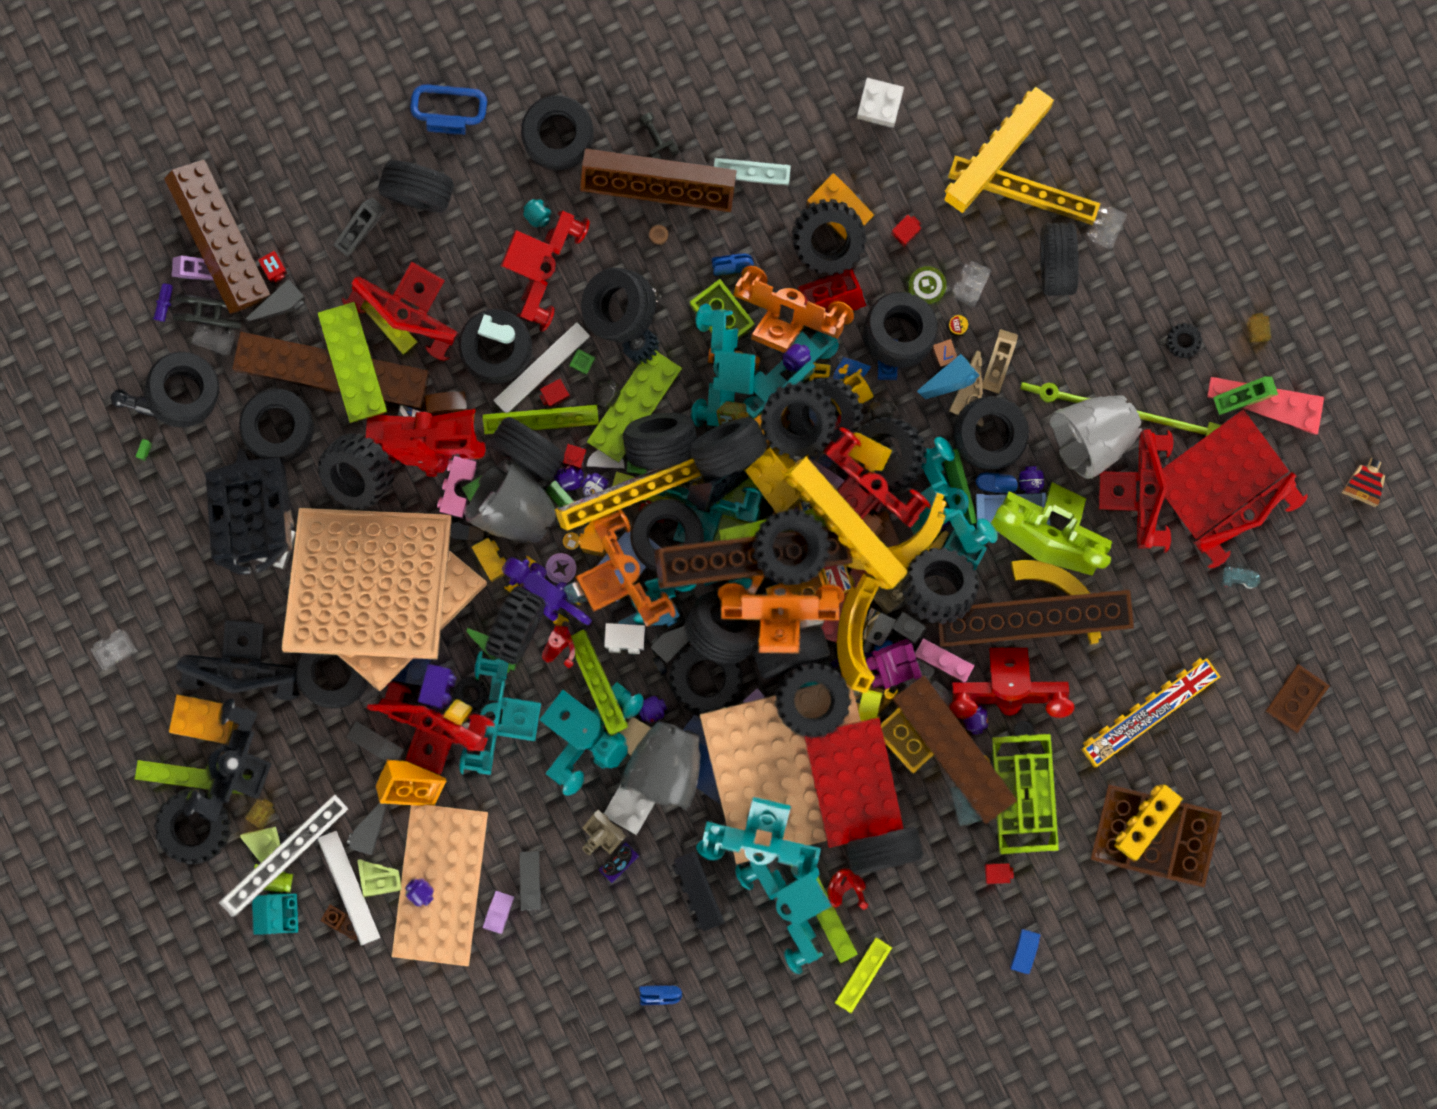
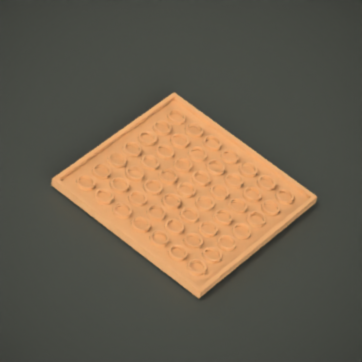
M299 508L282 644L283 652L438 659L452 515Z
M819 683L797 690L795 706L804 717L818 718L829 709L831 697L828 689L823 684ZM848 685L851 705L848 708L849 714L844 718L845 722L842 725L860 721L854 692ZM776 695L699 714L726 826L745 830L752 799L757 797L791 806L783 840L804 845L827 841L804 736L791 731L782 723L783 721L779 718L777 708L775 707ZM757 829L754 843L769 847L772 833ZM741 848L740 853L733 851L736 864L750 861L745 855V849ZM755 853V855L760 857L763 855L762 853Z

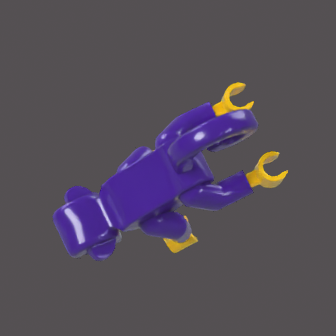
M526 556L527 559L521 562L512 557L505 562L502 572L510 578L509 586H504L507 591L511 592L514 588L521 586V588L542 597L546 602L543 614L552 620L555 625L562 626L564 621L569 622L566 617L556 612L561 607L588 626L591 623L592 619L566 601L570 597L571 601L581 605L578 601L581 597L585 599V596H578L576 591L565 582H559L554 586L544 579L547 575L546 569L532 558Z

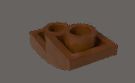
M465 391L442 392L424 396L425 411L432 415H443L446 412H459L467 409Z
M330 904L320 921L356 941L358 936L349 914Z

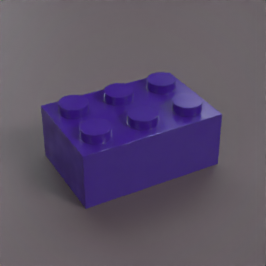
M428 664L418 702L443 710L446 709V706L449 707L452 696L449 694L450 689L455 687L457 679L454 676V672L451 669Z

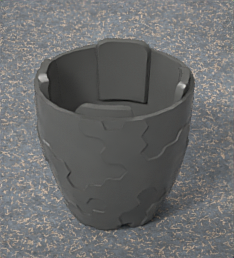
M510 457L505 458L496 466H490L479 479L480 485L474 493L470 504L464 508V515L467 521L474 526L497 537L528 544L539 542L547 532L545 528L552 525L556 516L555 507L543 488L529 472Z
M657 722L633 751L620 779V787L623 789L629 787L643 793L645 798L664 806L672 803L681 806L683 810L687 811V808L691 806L698 784L700 769L699 735L688 730L685 731L672 724Z

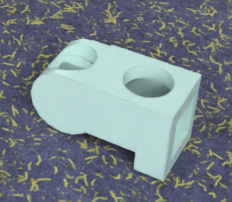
M484 314L478 330L479 335L506 344L511 343L515 339V332L511 326H501L492 323V317Z

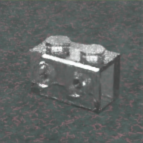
M973 261L969 265L965 264L961 272L963 279L961 282L957 281L953 292H955L954 298L975 307L992 270Z
M119 629L110 634L111 638L104 641L102 639L94 644L91 652L102 670L105 671L138 652L127 631Z

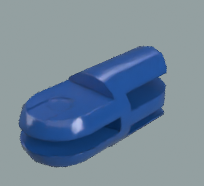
M744 253L713 257L711 260L714 276L741 273L745 267L754 265L752 256Z
M984 472L980 473L976 478L977 487L983 491L1007 494L1009 491L1015 492L1018 487L1016 478L1008 474Z
M640 986L639 988L640 1005L675 1004L682 998V991L677 986Z

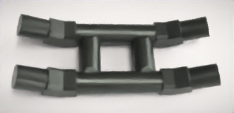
M178 294L175 297L176 302L196 305L194 315L174 313V321L202 323L235 329L241 328V322L221 318L222 307L227 308L222 299ZM203 305L215 306L213 317L202 316Z

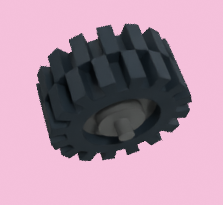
M647 329L637 339L622 343L624 348L622 350L634 363L642 364L643 362L645 364L648 363L647 359L650 361L653 359L652 355H657L655 350H659L657 346L659 341Z

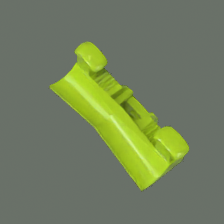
M1053 482L1048 488L1044 507L1038 506L1009 491L991 521L997 532L1038 561L1092 576L1096 568L1104 569L1111 561V557L1107 554L1111 549L1112 541L1079 525L1086 498ZM1052 511L1071 519L1062 531L1047 524Z

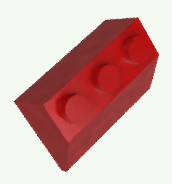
M852 269L843 270L844 273L842 274L835 273L833 276H826L798 287L799 292L805 298L804 305H807V302H811L825 308L827 313L829 305L833 302H844L853 311L865 307L866 303L862 289Z

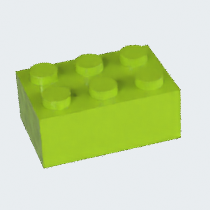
M721 279L690 301V306L695 313L703 304H709L712 310L723 309L733 311L732 315L726 316V329L738 328V340L755 328V323ZM710 326V328L708 329L711 333H712V326Z

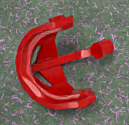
M555 626L541 655L545 662L554 661L563 649L569 646V657L563 664L569 669L574 665L572 660L575 655V647L568 630L569 627Z
M843 868L837 871L828 886L827 893L830 904L834 908L839 907L842 904L844 893L854 888L859 899L857 905L863 910L867 909L868 903L864 901L862 893L866 888L865 882L860 876L854 874L849 869ZM846 876L847 879L845 880L844 884L841 885L843 878Z

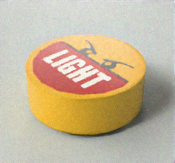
M961 315L952 317L949 322V329L955 335L964 334L968 328L967 319Z

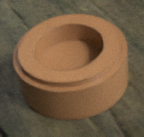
M662 225L653 226L649 232L651 242L656 245L664 244L668 239L667 229Z

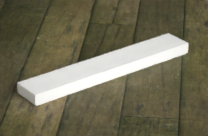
M576 322L496 397L494 402L505 413L511 412L575 352L590 335Z
M337 831L319 837L318 841L361 946L379 939V933Z

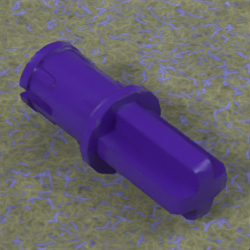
M164 283L161 286L153 317L156 321L165 322L168 306H171L169 302L173 286Z

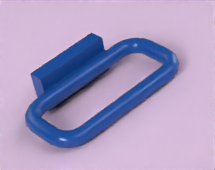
M420 85L412 93L410 110L416 119L427 121L428 132L465 135L466 125H476L485 118L487 98L483 92L477 89ZM427 92L477 97L479 99L478 115L476 117L421 113L418 110L419 95Z

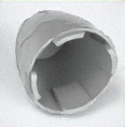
M1113 395L1091 398L1059 409L1052 414L1050 426L1053 428L1060 447L1059 454L1068 468L1074 469L1082 477L1092 479L1105 471L1122 457V454L1133 445L1141 434L1139 414L1131 403L1125 402L1127 399L1124 396Z

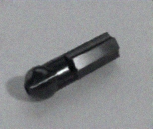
M117 389L111 394V403L117 408L129 407L135 409L138 413L155 417L150 412L145 397L129 395L123 389Z

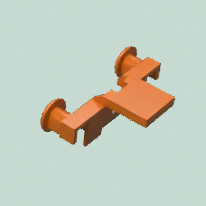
M756 266L745 267L741 272L742 277L735 285V297L768 310L752 333L751 339L783 353L787 352L804 325L838 339L844 325L852 323L854 319L853 310L844 302L837 301L831 303L827 313L825 308L811 302H807V305H804L805 298L796 289L784 288L774 293L773 287L767 285L766 274ZM781 304L794 309L791 324L779 319Z
M622 509L616 510L615 514L595 521L593 527L610 560L576 576L593 611L595 612L629 594L646 627L658 622L660 617L667 613L674 618L676 616L675 607L665 592H660L661 598L651 602L640 583L633 585L640 575L639 563L630 555H624L614 533L622 528L627 533L631 530L629 520ZM627 563H631L635 566V571L628 573L625 571L624 566ZM618 569L624 578L622 584L615 574V571Z

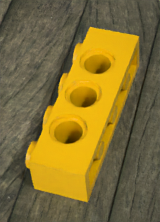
M1164 784L1156 785L1150 792L1151 797L1140 805L1139 813L1128 821L1127 829L1124 832H1120L1115 839L1117 842L1114 846L1131 860H1138L1182 801L1179 795ZM1158 800L1162 803V808L1159 811L1155 809V803ZM1146 816L1150 818L1148 826H1145L1143 823ZM1135 831L1139 834V839L1136 842L1132 840V834Z

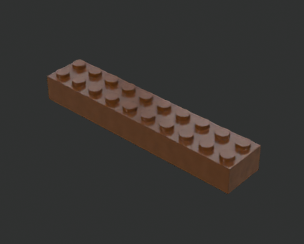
M240 332L232 368L235 372L341 394L329 350ZM372 359L384 403L397 406L402 404L412 409L422 410L430 374L429 371Z
M823 527V531L828 533L826 536L827 542H830L827 552L829 553V558L824 563L826 564L825 567L853 563L851 550L838 540L839 536L834 531ZM797 531L779 533L773 544V551L777 560L787 566H796L801 563L806 557L808 550L806 540ZM756 537L654 550L659 589L764 575L762 569H758L756 566L758 565L756 558H753L755 549L752 547V543L755 542Z
M1131 590L972 605L970 611L963 618H957L956 622L949 623L947 621L946 624H939L938 622L940 646L947 647L1134 629Z

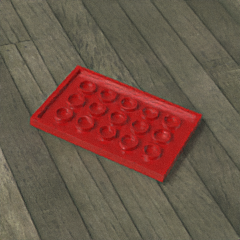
M1244 409L1162 469L1168 486L1165 499L1195 539L1199 538L1289 472L1288 468Z
M879 717L838 726L836 731L828 733L827 736L816 738L804 736L829 848L847 844L850 841L887 834V832L904 829Z

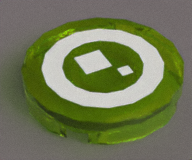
M923 266L911 275L909 292L912 295H917V297L925 300L928 304L936 303L944 296L946 279L937 268Z

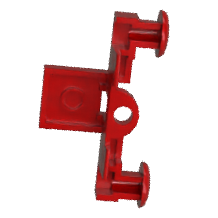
M559 211L557 215L560 217L556 227L548 230L544 242L517 230L513 233L501 266L530 279L521 298L522 301H525L521 313L517 314V317L527 322L539 324V331L544 332L550 326L555 311L552 305L547 310L538 307L548 284L544 280L550 278L555 272V260L551 254H560L567 234L575 237L576 244L583 241L590 225L587 217L580 222L574 219V215L565 211ZM544 262L549 265L547 273L541 271V265Z
M839 428L843 433L842 436L835 443L831 441L823 451L849 474L836 491L862 520L880 501L911 528L926 507L931 509L929 501L916 490L910 489L909 492L913 496L904 505L888 491L887 482L882 476L876 473H868L860 478L859 474L864 469L848 454L856 445L861 448V442L846 428ZM875 479L880 480V487L878 489L871 488V483ZM861 484L863 487H865V488L869 491V493L867 494V493H866L861 487H859L858 485Z

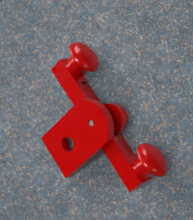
M989 648L991 682L952 683V703L949 709L959 719H967L975 715L978 709L977 704H997L1005 715H1015L1025 703H1047L1045 707L1046 712L1054 718L1067 717L1074 711V703L1068 700V682H1030L1028 648ZM1012 663L1014 666L1008 667L1005 664Z

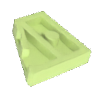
M276 827L240 835L241 839L260 862H263L281 845Z
M361 859L357 860L364 897L402 890L398 870L365 862Z

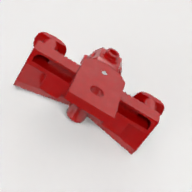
M475 409L433 416L428 412H417L415 417L377 415L367 419L365 438H371L375 444H379L382 447L381 449L388 454L389 461L391 460L394 463L396 460H399L405 465L418 466L429 477H436L437 473H443L448 466L449 459L452 458V454H460L462 459H481L486 451L485 443H480L476 440L474 432Z

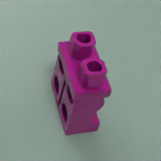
M908 639L871 652L872 656L865 659L869 670L876 669L878 673L874 675L875 678L871 684L873 688L883 686L887 689L903 681L922 677L912 643Z

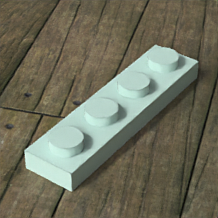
M715 158L714 167L737 170V181L789 186L791 165Z

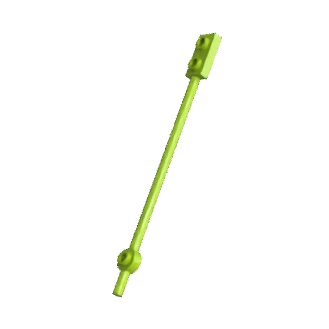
M1022 382L1020 390L1039 394L1040 398L1047 403L1055 401L1056 398L1073 403L1089 399L1060 392L1053 383H1045L1040 387ZM1051 389L1053 394L1047 395L1046 390ZM1137 411L1139 418L1142 420L1203 434L1205 437L1221 426L1220 424L1209 422L1206 428Z

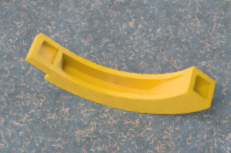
M936 494L928 519L914 536L903 543L887 547L901 565L911 561L916 555H920V552L930 546L939 533L946 516L941 514L946 504L943 501V494ZM852 556L853 563L848 564L847 567L865 570L862 562Z
M1019 560L1010 563L1014 582L1036 580L1049 583L1061 589L1068 596L1090 594L1077 578L1055 565L1034 560ZM1101 632L1087 633L1090 645L1099 643L1098 639H1101Z
M863 574L857 587L851 586L843 605L837 634V654L842 675L852 690L867 693L875 678L866 664L863 653V628L867 611L879 588L876 582L877 579L868 574Z

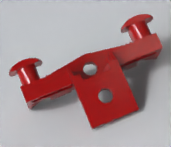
M411 262L393 295L360 276L352 281V292L349 298L341 299L344 305L355 302L358 313L364 314L367 311L361 307L366 300L392 328L422 334L435 339L431 347L425 345L426 351L431 356L442 361L450 359L445 353L449 346L454 344L459 332L427 315L445 282L444 279ZM417 282L424 285L422 293H417L414 290V285ZM403 298L406 301L412 303L413 305L419 307L420 309L415 310L414 308L401 302L400 299ZM404 308L407 310L408 317L406 319L398 317L399 309Z
M1150 429L1141 432L1139 435L1138 472L1103 471L1099 474V510L1138 511L1137 549H1151L1152 546L1164 547V553H1167L1171 546V532L1168 526H1164V531H1155L1157 518L1168 489L1157 451H1166V458L1171 455L1174 442L1172 433L1169 430L1166 431V435H1155L1151 433ZM1136 481H1140V498L1138 502H1136ZM1146 485L1154 486L1155 493L1153 495L1146 494L1144 490ZM1121 486L1124 490L1123 495L1116 496L1113 493L1114 487Z
M1289 473L1258 497L1250 499L1247 505L1233 515L1227 516L1221 524L1195 542L1200 552H1205L1212 561V564L1207 567L1215 568L1223 564L1230 557L1231 550L1226 553L1220 544L1248 529L1262 525L1272 509L1283 498L1290 506L1284 510L1286 512L1294 511L1306 502L1308 494L1302 496L1295 487V473ZM1245 510L1253 512L1254 517L1252 520L1244 518Z
M390 681L386 685L389 687L385 698H382L379 704H368L367 706L370 711L382 712L389 715L388 717L416 727L405 761L436 774L442 773L452 743L462 744L468 750L484 751L488 738L484 737L487 727H495L494 722L490 718L479 714H472L467 717L471 721L468 729L444 718L443 714L434 709L402 703L405 693L412 694V691L407 685L396 681ZM428 716L433 720L430 727H428V723H425ZM429 744L433 747V752L430 755L426 753V747Z

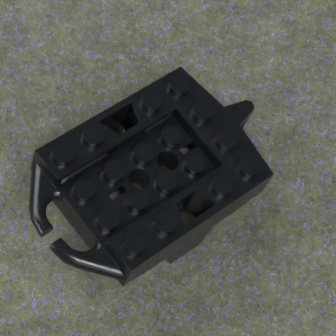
M241 448L238 450L236 463L205 473L211 557L217 566L221 565L240 575L251 574L250 566L241 567L238 563L268 557L265 562L256 565L257 572H262L273 566L285 552L292 551L291 528L296 527L295 513L288 497L285 466L279 457L251 460L246 451ZM279 505L280 509H274V507Z

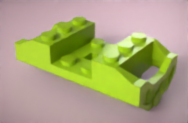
M1051 734L992 738L993 768L1017 799L1014 804L996 816L999 854L1058 851ZM1040 741L1046 753L997 757L1002 743ZM1021 788H1030L1028 789V794L1031 800H1021L1025 799L1024 789ZM1051 832L1048 845L1009 848L1003 838L1005 834Z

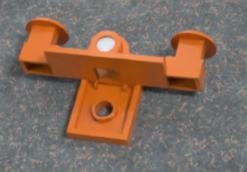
M727 583L719 589L718 596L722 601V619H761L759 652L799 653L800 620H839V604L844 599V592L836 585L826 584L817 589L815 596H793L787 586L776 585L772 587L768 595H747V591L742 585Z

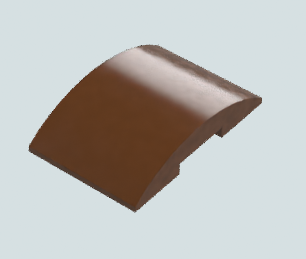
M1108 785L1091 860L1205 888L1222 812L1180 802L1138 860H1131L1114 846L1117 842L1115 839L1120 832H1124L1127 829L1128 821L1133 816L1136 817L1140 811L1138 810L1140 805L1145 800L1148 801L1151 795ZM1159 800L1155 803L1157 811L1162 808V803ZM1146 816L1143 820L1145 826H1148L1150 824V818L1148 816ZM1137 831L1132 834V840L1136 842L1139 839Z

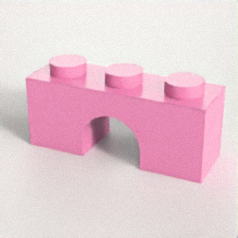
M454 456L453 460H449L447 471L450 472L449 477L444 479L442 487L445 490L444 496L439 498L437 508H440L439 512L441 514L463 519L464 508L467 506L468 500L457 496L455 487L461 481H473L477 467L476 461Z
M924 638L915 652L916 659L940 669L961 683H966L974 667L971 663Z

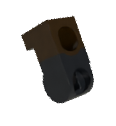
M456 522L451 524L450 536L455 540L481 542L485 539V531L475 526H464Z

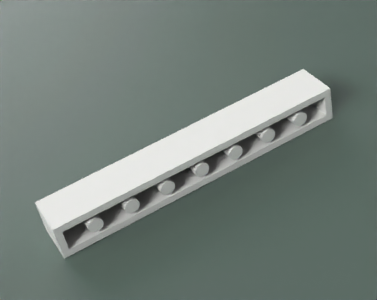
M336 795L332 796L219 903L232 917L235 916L345 813L348 808Z

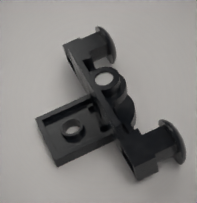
M233 698L223 703L218 714L220 725H225L227 721L234 723L227 744H222L213 749L206 761V771L209 779L212 781L206 798L200 796L199 789H194L188 794L183 807L186 816H190L194 811L199 813V817L216 822L223 803L229 802L233 790L254 799H259L272 763L247 753L255 733L251 729L257 713L247 708L235 706ZM245 769H249L251 772V777L248 780L243 777Z

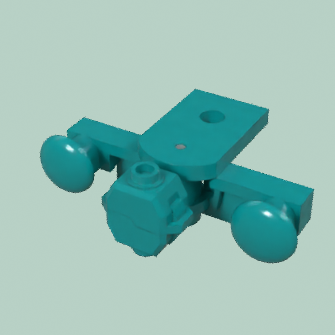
M616 682L612 687V691L620 708L623 709V716L625 719L633 718L642 709L644 703L643 696L636 694L632 697L627 689ZM564 690L560 692L540 718L542 723L569 743L545 773L559 785H564L563 794L566 796L575 794L583 785L584 773L582 771L572 773L571 771L574 769L573 765L585 749L592 751L594 763L602 769L618 767L628 754L626 737L619 732L613 736L608 732L606 733L603 728L605 724L598 708L592 712ZM565 712H570L569 718L563 721V714Z

